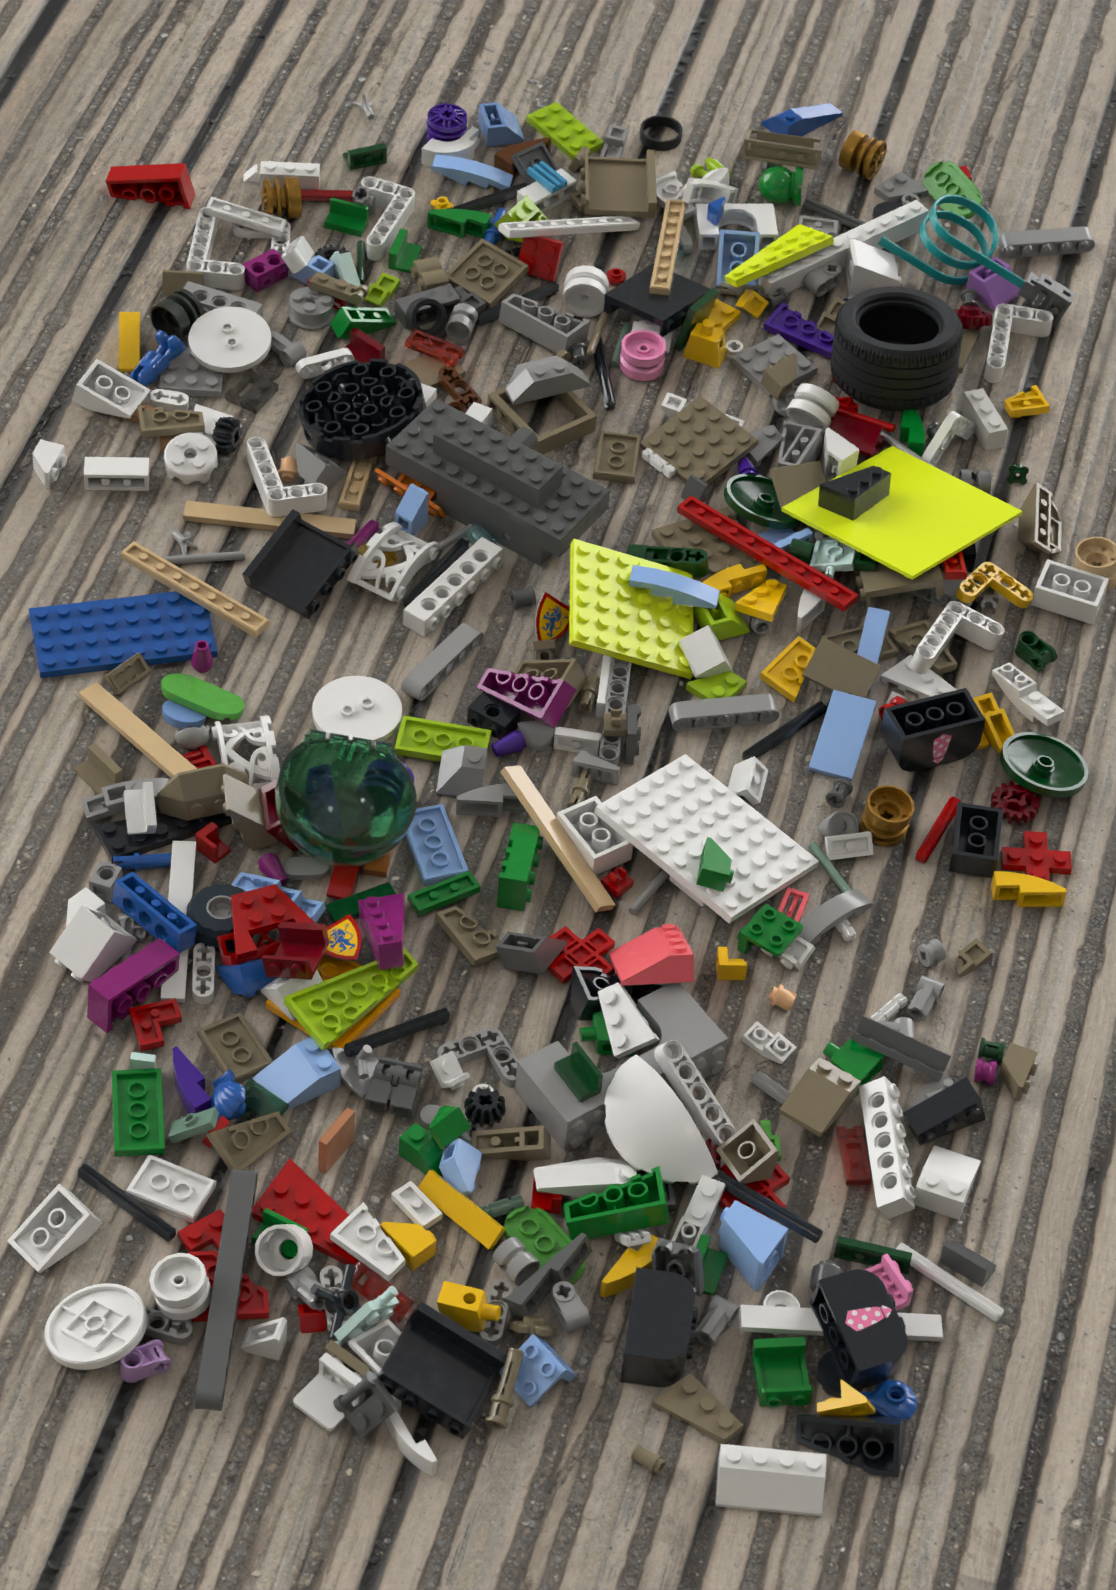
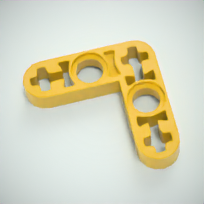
M991 562L982 563L967 577V580L961 582L956 591L957 598L964 603L973 602L989 586L1020 608H1027L1033 599V593L1027 587ZM973 580L979 581L982 585L975 583ZM1001 582L1007 584L1009 587L1003 586Z

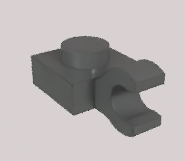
M461 286L454 288L461 298L460 303L473 306L477 313L486 309V302L473 291L468 294Z

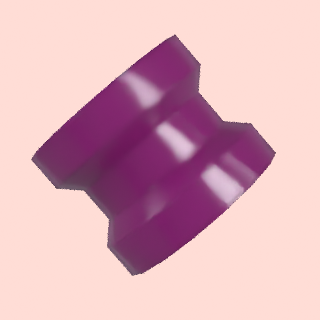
M977 1058L973 1082L979 1083L984 1081L988 1085H993L997 1062L991 1061L987 1063Z

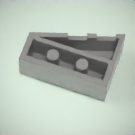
M784 421L778 467L815 462L823 450L822 429Z

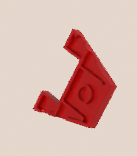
M276 884L231 895L230 903L236 961L257 955V947L250 935L277 929L280 921L316 924Z

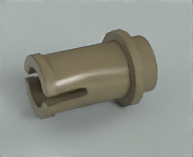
M637 1445L631 1454V1460L649 1469L651 1474L656 1473L659 1475L665 1467L666 1461L662 1455H655L641 1445Z

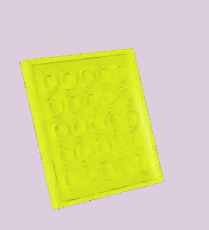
M573 539L570 543L569 645L691 679L694 674L679 641L694 633L693 606L673 604L672 597L651 595V589L630 587V576L633 565L656 568L693 579V575L676 568Z

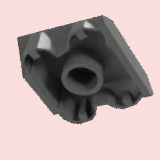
M658 1238L652 1253V1269L673 1272L684 1276L692 1284L695 1295L702 1297L704 1278L701 1251L698 1248Z

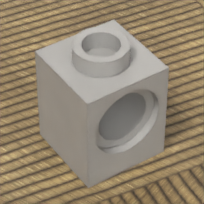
M100 861L89 880V890L101 900L112 903L115 881L122 878V867Z

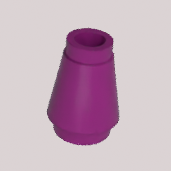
M199 640L195 643L191 660L192 667L200 673L208 672L213 666L209 644L205 640Z
M269 852L258 860V869L267 878L280 880L282 886L288 882L286 873L277 855Z

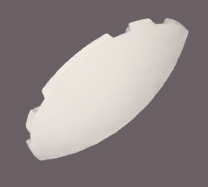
M638 1055L628 1059L614 1074L615 1076L610 1085H608L604 1098V1105H606L605 1126L616 1150L628 1164L638 1171L642 1169L647 1173H652L651 1169L660 1166L664 1183L673 1184L675 1181L689 1182L690 1185L697 1184L702 1175L713 1179L718 1174L715 1163L700 1131L682 1102L665 1080Z

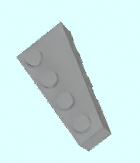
M514 293L501 303L500 323L556 354L560 350L570 353V348L573 344L587 341L590 320L584 318L580 321L575 319L571 313L567 312L563 315L555 312L554 307L538 306V302Z

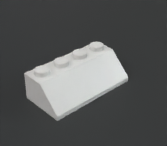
M721 1444L718 1457L715 1506L821 1517L826 1478V1454Z

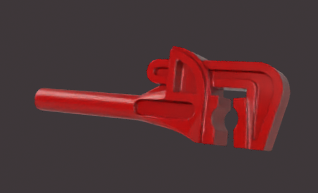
M834 396L839 402V408L835 415L882 427V430L894 433L896 425L857 413L859 405L853 402V398Z

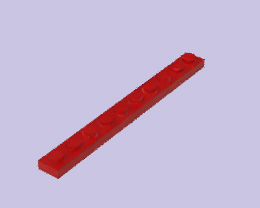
M690 496L677 506V513L843 612L858 601L857 593L695 497Z

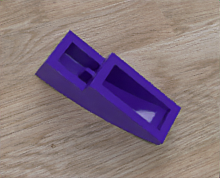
M177 1046L174 1047L173 1075L183 1106L188 1114H196L209 1109L211 1098L205 1092V1077Z

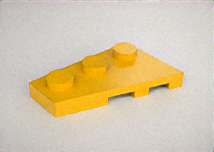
M798 636L761 672L759 678L794 703L804 679L802 674L816 648Z

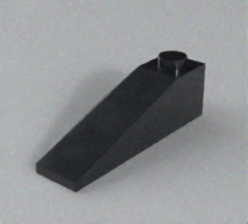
M573 966L571 1005L578 1020L592 1021V1015L595 1012L602 1011L598 991L617 982L621 984L616 973L614 976L602 973L600 968ZM657 984L624 986L636 1005L638 999L664 987Z
M797 1414L796 1442L823 1454L827 1453L839 1458L842 1462L862 1468L865 1472L872 1475L899 1477L905 1446L906 1418Z

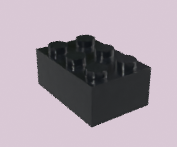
M958 802L954 818L948 871L993 878L999 858L1003 809Z

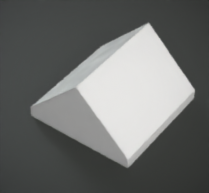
M708 625L679 641L695 678L708 677L726 671L733 672L717 636Z
M317 970L312 980L277 978L263 987L261 993L293 1021L296 1018L284 1005L285 996L323 982Z
M387 1319L350 1340L348 1345L378 1376L401 1331Z

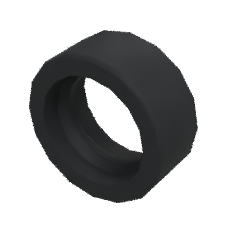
M423 297L416 299L409 305L406 311L407 326L416 335L424 337L436 336L446 325V310L435 299ZM425 305L433 307L436 312V321L430 329L420 328L416 321L419 308Z

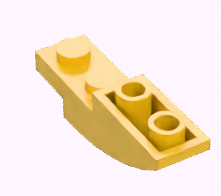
M737 564L719 571L702 583L720 590L719 593L731 598V594L756 588L765 582L767 569L764 564L744 569L741 564Z

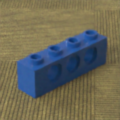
M134 872L115 881L112 902L156 939L161 938L179 953L194 946L197 924Z

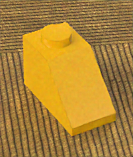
M383 1222L380 1224L381 1230L386 1237L392 1240L405 1258V1264L412 1271L436 1255V1238L434 1234L429 1230L426 1231L420 1224Z

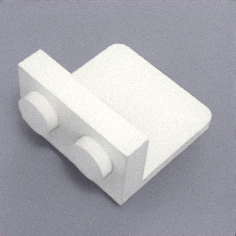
M325 1353L319 1359V1374L294 1397L293 1404L327 1431H333L346 1418L342 1412L337 1411L334 1407V1399L339 1395H345L362 1380V1376L345 1367L339 1358H333L328 1353ZM365 1392L351 1402L354 1408L365 1399Z

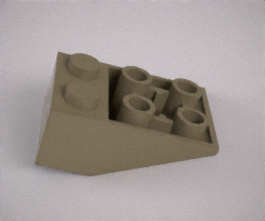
M224 774V785H221L222 794L225 798L223 809L226 816L232 818L234 828L236 830L239 829L243 842L248 843L252 851L278 843V839L266 831L261 791Z

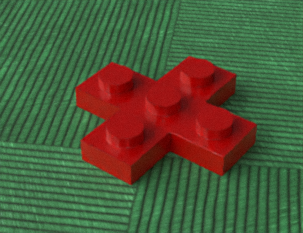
M1024 831L1023 848L1002 847L1001 850L1002 870L1023 871L1026 875L1039 877L1050 881L1049 873L1071 874V851L1048 850L1047 832Z
M566 926L549 937L564 940L567 943L560 952V956L547 968L563 984L572 978L573 966L596 967L602 969L604 974L611 976L614 974V967L602 956L615 948V941L600 928L582 940Z
M777 1163L771 1179L744 1184L786 1209L785 1204L774 1192L789 1184L790 1177ZM727 1164L720 1167V1171L736 1179ZM724 1190L718 1203L724 1210L726 1207L730 1208L736 1200L773 1220L770 1216Z

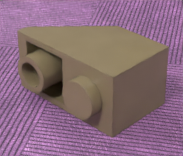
M793 353L788 357L784 356L774 366L770 365L763 371L760 384L776 400L792 390L796 380L797 355Z
M1010 1042L1003 1058L999 1075L1014 1100L1019 1102L1022 1094H1027L1032 1082V1080H1029L1030 1075L1035 1076L1039 1063L1035 1062L1038 1052Z

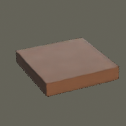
M350 1108L345 1109L319 1139L318 1168L325 1174L354 1141L355 1111Z

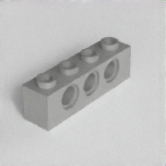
M189 281L183 288L192 292L198 298L205 313L222 307H240L251 310L263 318L262 303Z

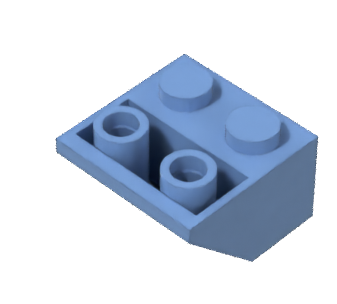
M498 102L479 104L478 124L487 147L524 142L516 115Z

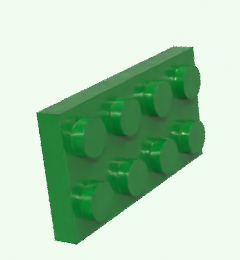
M161 1068L113 1070L112 1094L115 1157L165 1154Z

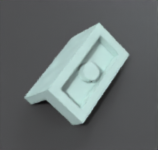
M339 251L334 252L330 261L335 263L336 279L345 280L347 283L356 286L361 285L351 253L340 254Z

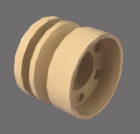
M1090 537L1079 542L1075 548L1074 568L1109 578L1106 592H1109L1116 585V543L1103 537Z

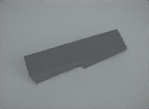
M581 1233L505 1298L511 1315L521 1319L524 1316H532L556 1283L570 1281L592 1252L586 1234Z

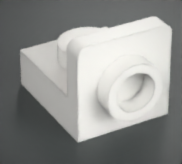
M450 1051L430 1061L441 1088L450 1087L451 1090H455L465 1084L464 1080L470 1077L468 1072L463 1073L454 1051Z

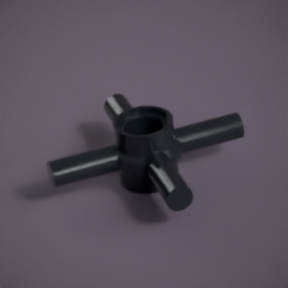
M346 1264L340 1289L332 1292L317 1284L312 1285L310 1289L311 1294L325 1300L326 1310L334 1315L328 1339L338 1341L334 1333L342 1326L344 1316L350 1313L355 1314L362 1307L359 1305L357 1293L351 1290L356 1268L352 1264Z

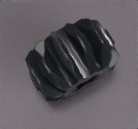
M228 416L220 417L218 422L215 423L212 442L220 452H234L236 447L239 446L242 434V424L239 420Z
M478 1086L476 1092L470 1091L468 1098L464 1101L466 1118L470 1119L472 1125L479 1123L481 1129L486 1124L491 1128L494 1123L500 1124L502 1116L506 1112L504 1096H499L498 1089L490 1091L489 1086L486 1090H482Z

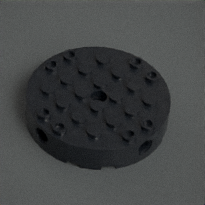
M371 359L370 362L359 363V360L335 366L316 377L312 381L313 385L308 390L305 389L299 400L300 407L298 412L304 436L314 449L330 457L355 460L383 456L386 453V445L426 409V403L418 376L407 366L401 363L396 365L390 364L386 359Z

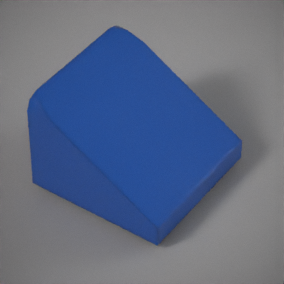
M721 197L708 204L707 220L714 226H717L724 214L725 197Z

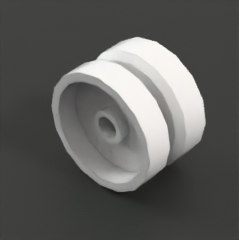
M587 265L578 266L570 270L565 277L562 302L565 309L578 317L588 318L600 314L604 310V298L608 292L609 281L607 276L600 269Z
M808 383L800 384L794 394L795 399L789 403L786 409V414L794 423L810 425L822 429V433H824L831 423V417L836 414L839 408V402L832 394L818 386Z
M188 1253L169 1255L159 1261L151 1271L149 1280L158 1309L164 1316L172 1320L185 1321L197 1317L209 1306L212 1296L211 1284L204 1264L197 1257Z

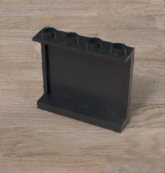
M653 263L607 292L604 298V312L611 314L619 308L659 325V335L663 338L683 325L689 308L705 295L710 288L677 273H673L670 295L650 294Z
M292 509L242 575L247 586L310 619L313 613L315 614L319 610L323 600L331 595L336 583L343 579L349 566L355 563L359 552L355 542H352L350 545L302 520L300 513Z
M421 1301L411 1313L377 1377L388 1392L402 1401L406 1407L415 1409L423 1414L427 1420L441 1425L451 1435L463 1439L473 1428L472 1423L499 1370L505 1365L507 1354Z

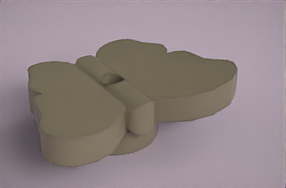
M524 1316L523 1321H510L508 1328L517 1333H535L545 1337L556 1336L557 1328L543 1324L544 1319L536 1316Z

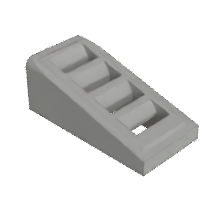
M580 750L572 762L573 776L580 778L582 771H588L585 778H588L589 773L592 772L595 776L594 781L612 785L619 784L620 767L583 750Z

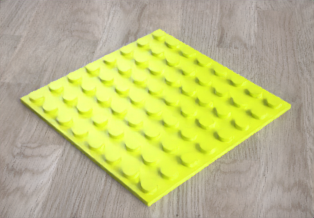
M894 446L833 478L836 479L871 466L881 467L883 470L891 473L889 495L854 521L819 507V487L783 506L781 510L912 580L1021 516L1023 512Z

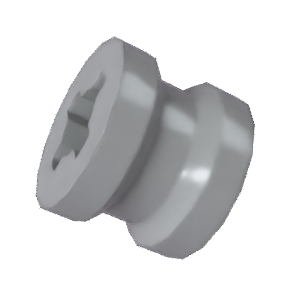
M932 939L927 945L921 944L917 947L918 958L925 967L932 966L935 961L941 962L946 957L944 947L937 939Z

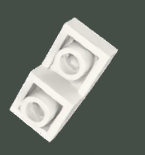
M758 1021L741 1038V1041L754 1051L780 1064L796 1049V1046L782 1034L777 1032L774 1036Z

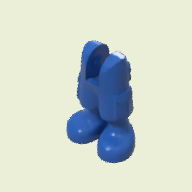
M158 330L155 334V339L159 344L155 352L150 350L144 355L130 374V378L143 386L152 384L157 379V376L170 366V362L186 350L185 345L179 338L174 335L169 337L162 330Z

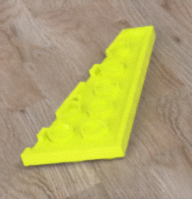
M798 224L726 274L725 281L729 285L740 287L834 244L833 236Z

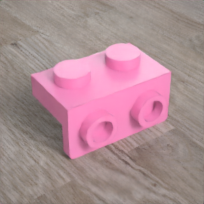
M888 1254L882 1255L881 1263L865 1269L874 1273L882 1280L888 1294H891L895 1300L896 1311L910 1305L913 1294L912 1285L908 1280L904 1279L896 1261H892Z

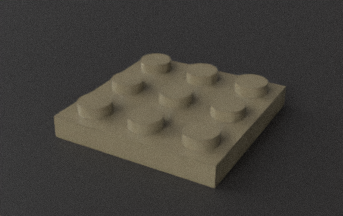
M482 238L446 274L449 284L455 288L461 286L468 294L473 291L486 302L487 307L492 308L529 271V266Z

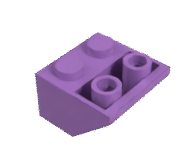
M995 256L991 259L1013 273L1011 267ZM983 265L969 272L966 289H975L978 292V300L994 311L997 305L1007 304L1019 296L1017 293L1020 290L1019 287Z

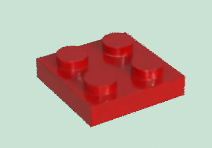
M545 236L523 237L519 260L529 266V271L526 274L548 281H555L564 242Z

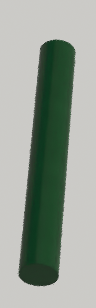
M363 240L357 242V274L361 285L365 284V242Z

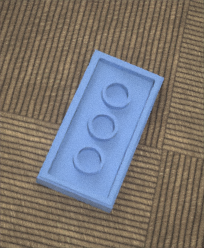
M833 690L809 764V771L835 778H843L852 782L877 701Z
M443 804L399 813L401 826L424 886L436 884L469 871Z

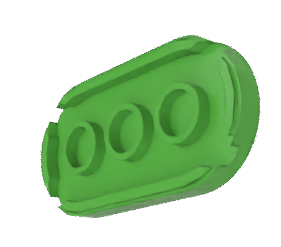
M951 161L936 162L925 172L923 185L928 189L929 195L935 201L944 195H958L982 206L983 197L981 192L955 163ZM943 203L939 205L944 211L959 214L966 219L976 215L973 211L957 204Z
M175 673L165 676L161 681L160 689L167 699L212 719L222 721L225 718H230L232 721L240 718L244 713L245 703L239 696L194 676Z
M529 1206L516 1208L508 1214L505 1220V1239L517 1237L525 1246V1251L531 1252L540 1262V1268L573 1241L546 1211L537 1207L535 1209L529 1208ZM585 1261L570 1279L569 1283L572 1285L583 1276Z

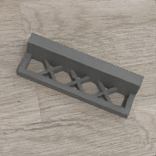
M863 1015L852 1037L853 1041L937 1080H941L952 1056Z

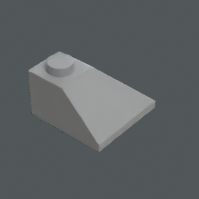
M300 443L295 445L298 475L305 480L304 484L322 483L329 487L348 473L316 449Z
M464 745L442 751L436 795L457 797L465 792L483 787L487 765V748Z

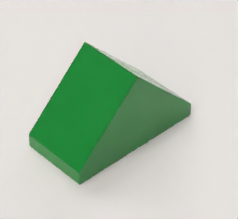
M444 1105L440 1107L428 1129L439 1148L442 1149L469 1130L471 1126L459 1107Z

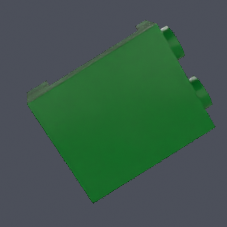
M805 1337L753 1340L751 1355L759 1407L768 1406L775 1408L780 1405L803 1406L811 1404L813 1387L809 1385L805 1360Z

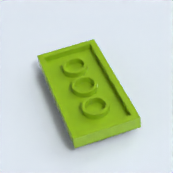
M558 102L527 115L526 122L545 138L549 137L551 143L572 161L584 146L590 150L589 154L604 147L602 139Z
M403 715L394 747V754L441 762L442 751L464 745L487 748L488 751L492 730Z

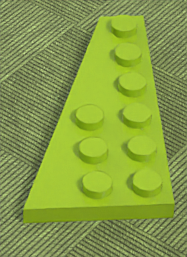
M404 949V966L380 970L377 962L373 961L285 996L284 1005L320 1049L324 1051L418 970L419 964Z

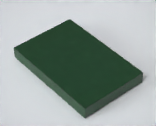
M715 288L710 289L689 308L674 348L679 352L686 347L690 334L696 324L702 323L703 320L709 318L719 293Z

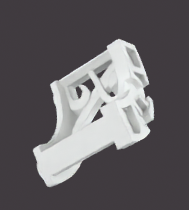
M396 522L388 523L383 526L381 534L375 533L366 544L368 550L363 556H358L347 580L392 602H398L404 597L406 586L416 572L436 558L439 543L435 541L428 543L401 530L402 525ZM404 550L407 561L385 567L386 559L382 553L383 551ZM375 560H379L381 562L380 568H378V562L373 563ZM382 578H385L387 588L391 581L395 582L390 593L379 588ZM376 579L375 586L363 580Z
M269 715L260 716V721L221 725L220 721H215V727H211L212 739L217 740L221 763L228 765V757L232 761L229 766L249 773V786L255 789H260L277 778L281 779L279 760L272 751V748L276 747V741ZM243 739H246L253 745L263 746L253 752L250 762L233 750L236 744ZM263 757L265 761H260L258 758ZM254 776L270 780V782L253 784Z

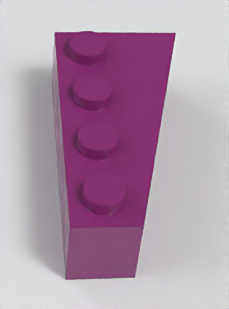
M487 668L477 685V688L482 692L484 691L518 709L521 713L552 728L556 727L576 692L574 687L562 679L553 680L543 676L534 677L529 674H515L511 671Z
M404 893L383 897H368L365 900H359L360 926L379 969L384 970L404 966L406 922Z
M159 938L153 943L147 944L136 954L130 955L124 962L112 967L101 977L92 980L88 986L87 1018L104 1032L108 1033L113 1029L111 1024L116 1019L120 1018L123 1020L129 1014L127 1010L136 1002L141 1004L147 999L146 997L150 989L154 988L157 990L179 970L180 953Z

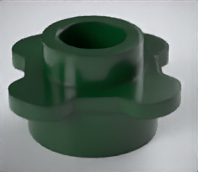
M1012 464L1008 467L1010 471L1007 477L1008 483L1012 484L1015 482L1020 483V485L1027 483L1026 475L1029 473L1027 466Z

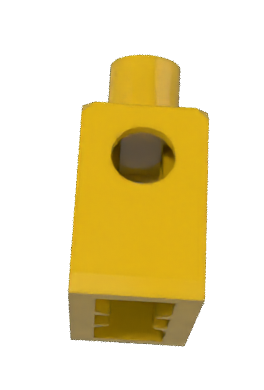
M705 319L702 323H697L690 334L683 357L719 369L726 358L725 332L715 328V323L711 319Z
M448 1281L443 1282L437 1300L441 1314L473 1332L483 1331L487 1320H499L501 1307L488 1304L483 1290Z

